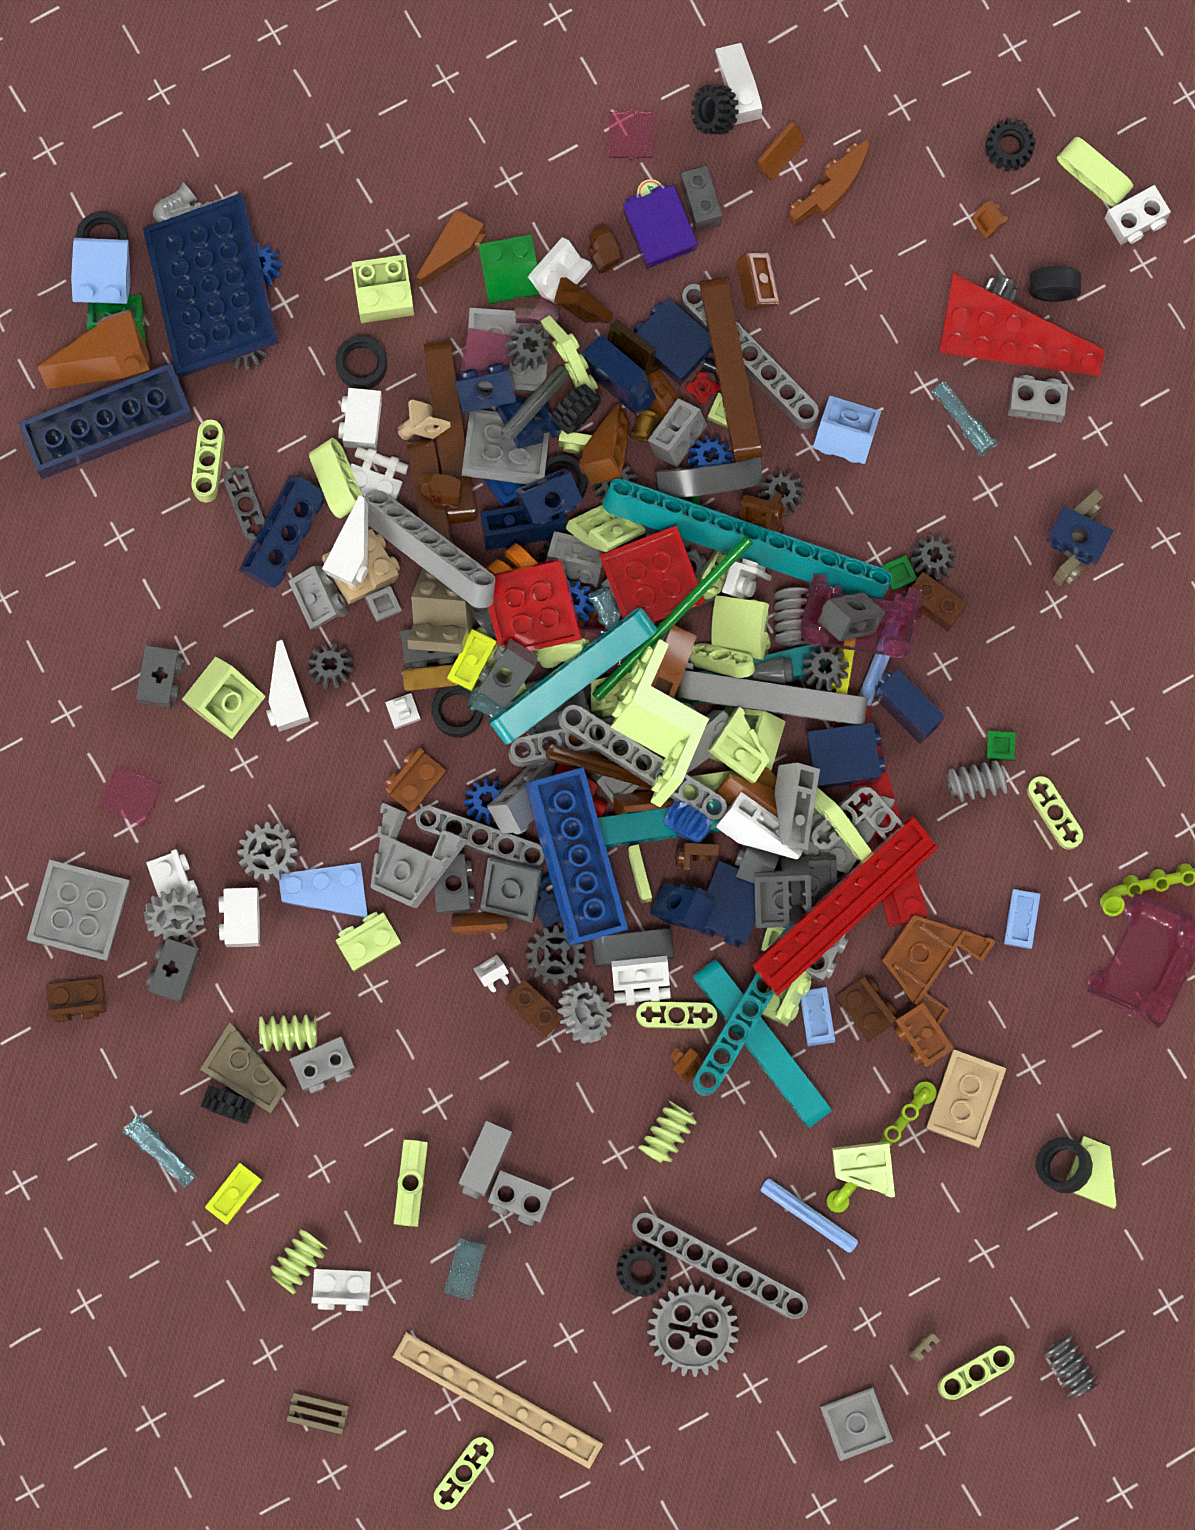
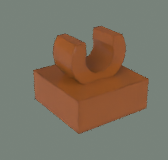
M992 200L984 203L971 217L986 239L992 237L1008 220V216L1003 217L998 210L1000 205L994 204Z
M675 1048L669 1056L676 1064L673 1071L686 1084L694 1077L704 1062L699 1054L691 1048L685 1055Z

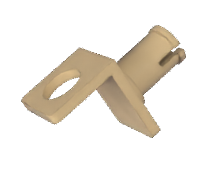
M410 400L408 402L410 418L400 424L397 429H399L398 434L404 440L411 439L415 434L434 439L450 428L451 425L448 421L434 418L433 409L430 404Z

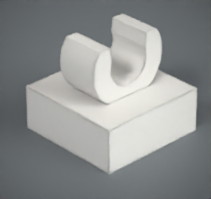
M411 693L385 702L395 729L421 720Z
M498 955L474 968L482 984L485 987L488 986L492 992L496 991L493 983L499 978L502 979L505 985L509 984L506 976L509 972Z

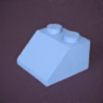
M74 238L71 275L73 302L127 304L131 288L128 240Z
M829 396L813 448L827 455L833 454L853 463L865 464L881 411Z

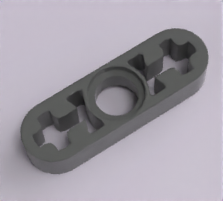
M233 467L225 473L224 483L244 536L249 542L253 543L257 536H254L253 533L248 534L252 530L248 519L254 517L257 527H262L265 519L247 472L240 467ZM237 474L239 478L244 477L241 480L243 491L247 489L250 491L238 493L236 485L229 483L233 481L232 476ZM248 498L254 502V507L251 511L242 512L239 510L238 504L242 499Z

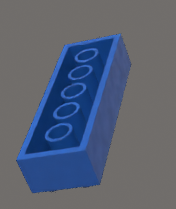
M584 767L526 783V792L568 945L627 930L626 919Z

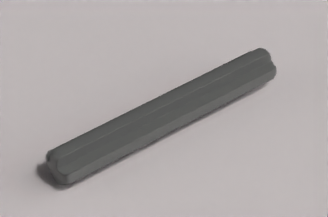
M562 365L557 366L502 427V435L509 440H513L569 378V371Z

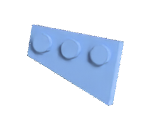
M361 863L290 872V875L280 874L281 881H279L282 903L355 915L362 918L368 916Z

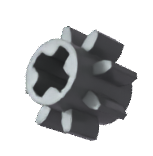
M998 273L996 279L990 277L985 286V289L999 296L1001 295L1012 302L1019 291L1014 288L1015 280Z

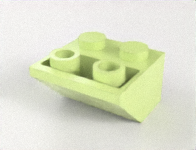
M405 255L352 262L361 323L414 316Z

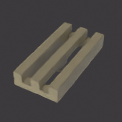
M933 1333L926 1334L908 1352V1355L915 1362L921 1361L924 1358L921 1352L929 1353L932 1350L928 1344L936 1345L940 1340Z
M294 1393L287 1421L342 1435L349 1406ZM298 1400L340 1410L342 1413L341 1416L300 1407L297 1404ZM295 1412L337 1421L339 1425L334 1427L294 1416Z

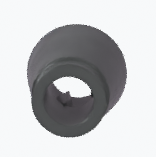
M785 657L754 665V681L787 684V682L794 680L792 659L785 660Z

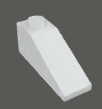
M738 43L715 49L724 86L730 87L732 89L731 92L736 94L733 100H738L739 105H736L735 109L739 110V114H735V118L738 119L735 125L761 119L762 105L742 44Z
M360 495L322 568L327 575L356 588L359 582L362 583L368 573V503Z
M282 640L277 641L268 701L271 709L266 711L271 726L277 725L279 732L310 722Z
M742 792L727 808L725 815L721 817L716 826L727 836L743 845L793 859H798L803 850L782 845L778 818Z

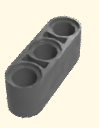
M671 929L609 935L591 940L595 967L612 966L611 961L667 956V959L674 958Z

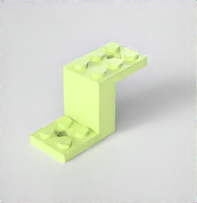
M660 639L653 647L648 646L641 660L637 659L630 671V674L633 675L632 680H628L621 691V695L624 698L622 701H618L611 714L615 717L611 728L665 757L660 767L664 770L663 774L656 778L651 790L655 791L651 803L659 807L663 805L682 783L709 718L651 686L669 644Z

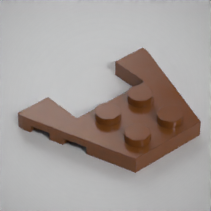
M912 915L881 962L914 1007L924 1002L938 1025H940L949 1009L928 995V989L957 947L978 962H982L996 941Z

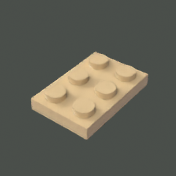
M953 1050L926 1129L979 1148L1006 1068Z

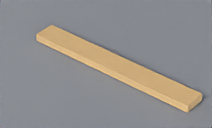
M407 1332L393 1355V1358L588 1469H590L603 1443Z

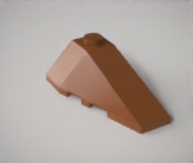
M130 309L104 317L97 322L94 328L86 333H81L74 342L66 347H61L37 364L47 389L122 379L150 370L149 353Z

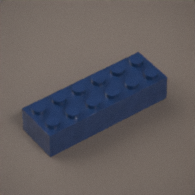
M169 363L20 421L18 424L36 470L41 479H44L194 419L173 366Z

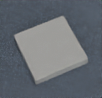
M873 1387L820 1407L840 1461L893 1442Z

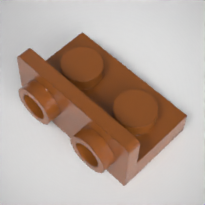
M421 748L417 752L412 750L403 761L404 768L399 774L395 771L385 783L388 786L385 790L386 794L411 814L415 812L447 773L443 767L426 755L425 751Z
M924 1002L895 1020L898 1026L894 1030L902 1042L908 1040L913 1048L909 1053L918 1066L924 1064L927 1068L954 1050V1047Z

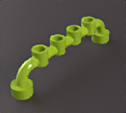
M1184 863L1178 866L1176 873L1167 875L1163 870L1156 869L1150 874L1149 879L1140 881L1136 876L1129 875L1123 880L1122 885L1112 887L1102 896L1100 905L1105 914L1117 916L1125 907L1121 896L1138 897L1143 891L1151 889L1162 892L1167 890L1170 885L1178 883L1186 886L1195 883V868L1193 869L1190 864Z
M921 1082L915 1087L913 1091L914 1099L910 1104L902 1108L900 1117L892 1126L885 1129L883 1138L879 1142L888 1141L891 1146L900 1140L901 1132L909 1122L914 1121L918 1117L920 1108L923 1105L930 1104L936 1098L937 1092L933 1084ZM907 1108L914 1110L915 1115L913 1118H908L905 1115ZM889 1130L896 1131L897 1138L895 1140H891L888 1137L887 1133ZM846 1182L841 1190L832 1191L826 1199L828 1209L834 1213L845 1211L849 1205L850 1195L860 1186L852 1182Z

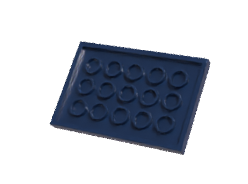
M242 193L143 228L177 376L181 378L279 343L245 196Z

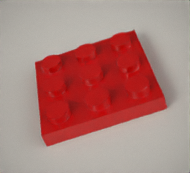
M677 526L599 555L622 618L637 608L642 607L653 623L662 621L699 584ZM702 596L689 610L706 604L704 597Z
M562 558L493 574L495 576L494 598L492 605L488 609L498 646L500 644L505 646L511 638L528 650L535 651L582 640L583 636Z

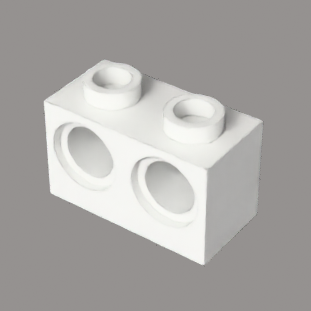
M1155 185L1109 209L1105 220L1120 245L1128 241L1130 244H1133L1144 236V232L1150 229L1157 231L1165 226L1171 211ZM1152 207L1156 210L1157 214L1153 216L1148 215L1144 208ZM1121 220H1130L1134 227H1124Z

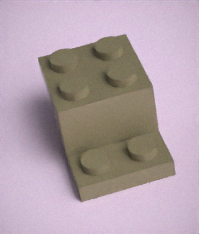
M1095 489L1074 511L1093 520L1101 509L1099 504L1103 496ZM1078 532L1072 534V538L1076 543H1085L1086 540L1083 534ZM1068 551L1064 554L1069 559L1059 567L1053 578L1059 587L1065 582L1070 585L1081 575L1085 568L1083 566L1085 564L1079 562L1075 558L1076 555Z
M422 568L411 596L413 627L407 639L408 649L462 653L474 623L473 606Z

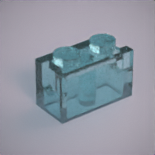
M462 1238L458 1239L444 1294L472 1301L487 1248L486 1245L470 1242Z

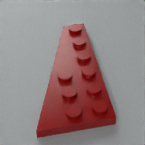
M955 272L952 274L939 349L940 353L1100 377L1105 353L1103 347L1061 328L1054 322L1038 316L1036 313L985 289L977 283L963 278Z

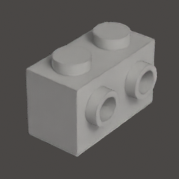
M341 1037L290 1059L304 1092L310 1091L311 1094L325 1089V1083L335 1079L338 1083L352 1077L351 1072L356 1070Z

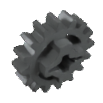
M554 926L552 933H549L547 928H543L544 936L541 937L535 934L536 944L528 943V948L533 950L532 953L526 954V959L533 961L527 965L528 970L536 969L533 977L537 979L542 976L543 985H546L549 980L553 981L554 987H557L559 980L568 985V977L571 976L576 980L578 976L575 970L584 969V966L579 963V960L586 959L585 954L579 953L584 948V944L568 945L565 930L563 933H559L558 926ZM562 939L564 941L561 944H551L548 940ZM539 948L545 954L544 960L540 965L537 961ZM571 949H573L575 955L572 965L567 960V954ZM549 950L554 953L562 952V963L557 960L551 962ZM551 969H560L564 973L553 975L547 972Z

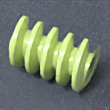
M293 1015L291 1023H287L285 1016H282L279 1024H276L274 1016L270 1017L268 1024H265L263 1017H259L260 1044H263L266 1052L271 1050L272 1044H274L276 1051H281L283 1043H285L288 1051H292L294 1043L297 1044L299 1050H303L306 1042L311 1050L314 1049L317 1043L316 1015L313 1022H310L308 1016L304 1015L302 1023L298 1022L296 1015Z
M671 1101L669 1103L673 1109L663 1108L667 1118L658 1117L656 1119L661 1128L655 1126L650 1128L655 1137L645 1136L644 1138L649 1146L639 1145L638 1147L645 1154L660 1163L662 1161L672 1162L668 1152L677 1153L679 1151L674 1142L684 1143L685 1141L680 1136V1133L690 1134L691 1131L686 1124L696 1125L697 1123L691 1114Z
M301 1229L299 1234L303 1240L292 1239L295 1250L286 1247L284 1250L288 1258L280 1256L277 1258L281 1267L274 1265L270 1267L274 1273V1276L271 1277L292 1294L296 1293L292 1283L302 1285L303 1281L299 1275L309 1276L310 1272L306 1266L316 1267L317 1263L313 1257L324 1258L321 1247L328 1249L307 1231Z

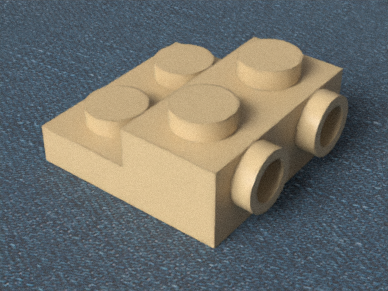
M372 529L368 530V573L362 583L359 582L356 588L333 578L348 604L358 601L384 588L388 584L395 583L399 575L400 566L394 556L389 557L384 550L386 548L384 538L380 534L375 535ZM330 552L323 555L322 561L324 564Z

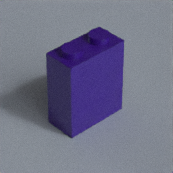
M666 185L657 186L651 190V194L643 197L641 194L631 196L626 200L627 203L623 204L622 211L646 269L696 250L697 241L674 185L666 187Z

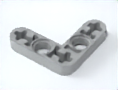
M867 786L856 788L838 804L841 810H848L851 813L850 822L853 826L865 818L884 841L891 835L889 833L886 837L885 833L892 830L896 823L899 826L894 828L895 830L903 824L880 796ZM861 793L865 795L870 793L871 796L868 798L870 804L865 805L862 803L858 806L857 809L861 813L857 815L855 810L848 806V803L852 801V804L856 805L861 800L859 797ZM880 812H887L890 816V822L885 827H878L875 823V818ZM822 818L810 832L812 843L821 849H828L841 839L838 833L836 834L832 830L827 835L829 840L826 843L823 840L817 841L819 838L817 832L819 830L825 832L831 827L827 824L828 821L825 818Z

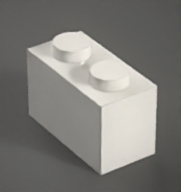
M348 388V396H343L341 409L342 412L346 413L345 422H340L339 438L343 439L344 447H361L363 449L371 448L377 450L382 406L381 391Z
M257 888L224 889V896H219V913H224V924H219L220 940L225 941L226 947L260 946L259 890Z

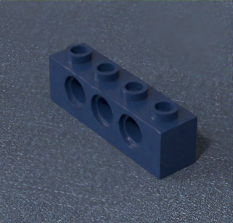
M289 476L238 571L264 587L276 588L285 577V569L288 563L296 557L301 539L310 531V522L324 504L323 491L300 476ZM299 503L300 513L296 516L294 507ZM284 527H286L288 531L287 537L285 539H283L281 535L282 529ZM273 550L275 559L270 563L269 553Z

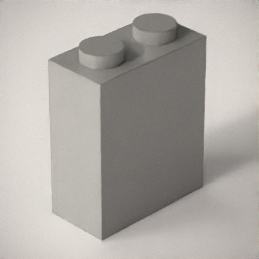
M488 1121L485 1122L459 1181V1185L463 1187V1194L477 1200L480 1195L483 1197L487 1196L513 1137L511 1131Z

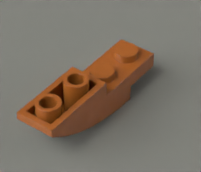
M867 140L861 144L856 142L845 151L846 155L839 161L836 158L830 161L824 168L823 181L825 185L819 183L811 190V195L804 201L799 199L790 206L788 221L794 228L813 213H816L823 220L843 201L856 182L864 165L869 147Z
M673 626L667 632L664 642L669 644L651 684L652 687L674 698L688 663L696 635L677 626Z

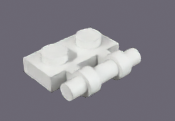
M358 447L355 457L364 460L362 467L351 464V469L362 496L365 498L366 493L369 491L379 490L387 493L397 501L403 482L394 479L396 472L406 475L409 464L400 462V458L394 456L389 458L377 453V450L371 448L366 450ZM373 463L387 468L385 475L371 471Z
M667 956L611 961L614 991L625 990V992L614 993L615 1004L626 1003L628 1006L635 1005V1002L651 1000V1002H660V999H670V988H659V986L670 985ZM650 987V990L634 991V989Z

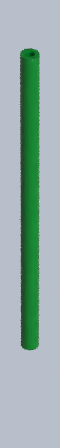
M745 536L657 626L658 631L638 646L592 695L598 701H601L632 669L636 660H641L648 646L653 647L748 550L753 542Z

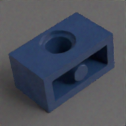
M495 363L487 366V370L478 372L476 369H467L460 372V376L456 377L455 383L463 413L516 402L517 394L510 365L503 366V363ZM482 381H488L492 384L493 389L489 392H484L480 390L478 384Z
M565 468L515 490L526 520L532 524L537 523V525L551 521V516L557 513H569L577 508V504L583 502L571 471ZM550 492H554V501L551 504L546 505V495Z
M1064 506L1046 541L1051 543L1050 546L1059 552L1065 553L1068 551L1076 555L1075 558L1083 564L1090 565L1092 563L1096 565L1114 530ZM1076 532L1083 534L1086 540L1085 543H1076L1072 538V534Z
M675 882L674 886L663 883L650 914L670 925L703 933L716 902L707 898V892L700 888L692 886L690 890L689 887Z

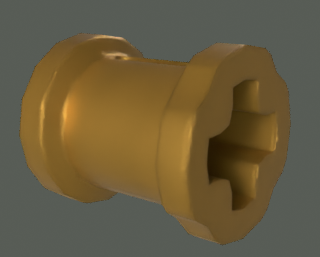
M643 410L636 416L634 431L630 433L629 437L639 442L649 443L648 439L653 433L655 421L659 420V415L652 411Z

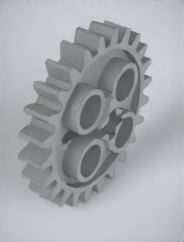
M690 1285L688 1293H685L680 1286L678 1287V1296L669 1291L668 1297L670 1300L668 1302L661 1298L659 1299L663 1307L661 1310L652 1309L658 1317L657 1319L648 1320L649 1323L655 1325V1329L647 1331V1334L654 1335L656 1338L649 1345H658L659 1349L654 1353V1356L663 1354L665 1357L661 1364L665 1365L670 1361L672 1363L671 1372L681 1367L682 1376H685L688 1369L692 1370L693 1377H697L698 1369H702L703 1373L708 1375V1366L711 1365L717 1371L719 1368L716 1361L720 1360L727 1363L728 1361L723 1354L725 1352L734 1353V1350L729 1347V1343L738 1342V1339L732 1337L731 1333L738 1331L739 1328L731 1326L730 1322L736 1320L737 1316H728L727 1313L731 1310L732 1305L723 1307L721 1304L725 1297L722 1296L718 1300L714 1299V1289L706 1295L703 1285L699 1292H695L693 1285ZM678 1306H686L690 1310V1318L687 1321L680 1322L675 1318L674 1311ZM706 1312H712L717 1316L718 1323L714 1328H707L703 1325L702 1317ZM669 1323L690 1327L692 1323H696L697 1329L716 1333L718 1337L714 1339L695 1335L694 1339H691L688 1332L671 1329L668 1325ZM674 1333H678L684 1338V1345L679 1350L672 1349L668 1344L669 1337ZM700 1340L709 1341L712 1346L711 1353L707 1356L699 1355L696 1351L697 1342Z

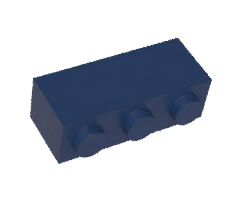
M554 499L545 501V504H551L554 501ZM521 505L480 512L486 551L510 547L514 543L522 545L550 540L553 537L554 531L566 534L565 515L561 512L551 516L552 520L542 525L532 524L527 521Z

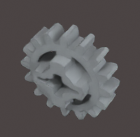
M269 822L265 823L264 829H261L256 824V832L252 834L247 830L245 832L248 837L247 841H239L241 846L244 847V849L237 851L239 857L243 858L239 861L241 867H247L245 873L248 876L255 873L254 879L257 882L264 877L265 881L270 883L271 877L274 876L278 881H281L280 874L284 872L290 875L288 866H296L297 864L292 856L299 855L297 849L291 848L297 843L294 838L288 839L291 835L288 829L281 833L282 827L280 824H276L274 829L271 828ZM267 836H273L279 839L273 841L271 839H268ZM257 841V844H256L254 850L251 851L252 846H253L254 843ZM269 848L271 856L266 857L265 850ZM285 855L283 861L279 864L281 857ZM264 865L269 867V869H260L258 866Z
M172 888L169 894L161 891L160 898L152 896V904L148 903L145 905L144 918L148 931L153 930L155 937L163 934L164 940L169 938V936H173L174 940H178L179 935L188 938V932H198L197 925H203V917H206L202 899L196 898L195 892L187 895L184 888L180 893H176L175 888Z
M588 982L577 983L562 992L564 997L559 999V1003L563 1005V1008L558 1009V1013L563 1014L564 1017L560 1020V1023H566L568 1026L565 1032L567 1034L573 1032V1040L580 1039L582 1044L600 1040L601 1037L607 1035L606 1028L611 1027L607 1018L611 1017L612 1013L606 1011L609 1002H603L604 993L597 994V986L589 987Z

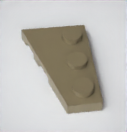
M229 1022L200 1070L272 1114L285 1094L286 1089Z

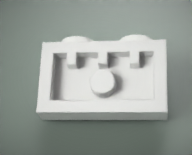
M562 237L529 274L528 278L543 298L554 302L560 278L567 277L575 284H578L592 268V264L581 258L570 241Z
M742 559L741 563L735 562L730 567L722 592L734 598L748 600L749 597L753 596L756 589L755 578L759 577L770 581L772 576L765 573L766 567L760 566L753 561Z
M175 849L171 851V854L146 862L159 898L161 897V891L169 894L172 888H175L176 893H180L184 888L187 895L195 892L196 896L199 895L194 879L189 881L185 872L190 869L185 854L179 855V852Z
M314 1269L311 1303L318 1304V1309L334 1310L336 1304L346 1305L347 1311H363V1306H369L371 1272Z

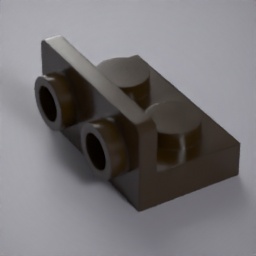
M619 320L611 323L607 337L609 342L645 372L646 376L660 370L661 363L654 359L656 348Z

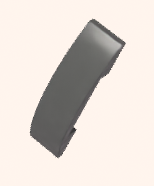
M760 458L739 462L733 460V462L655 472L657 491L676 498L744 489L760 485L763 482Z

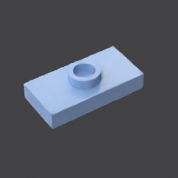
M1012 890L1004 945L1027 949L1032 948L1040 901L1039 893Z
M827 987L810 989L801 998L807 1045L814 1046L834 1043L835 1036Z

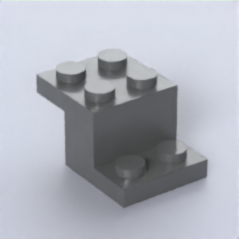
M836 855L799 857L798 859L790 857L780 858L781 872L754 873L756 928L788 927L796 923L837 885Z

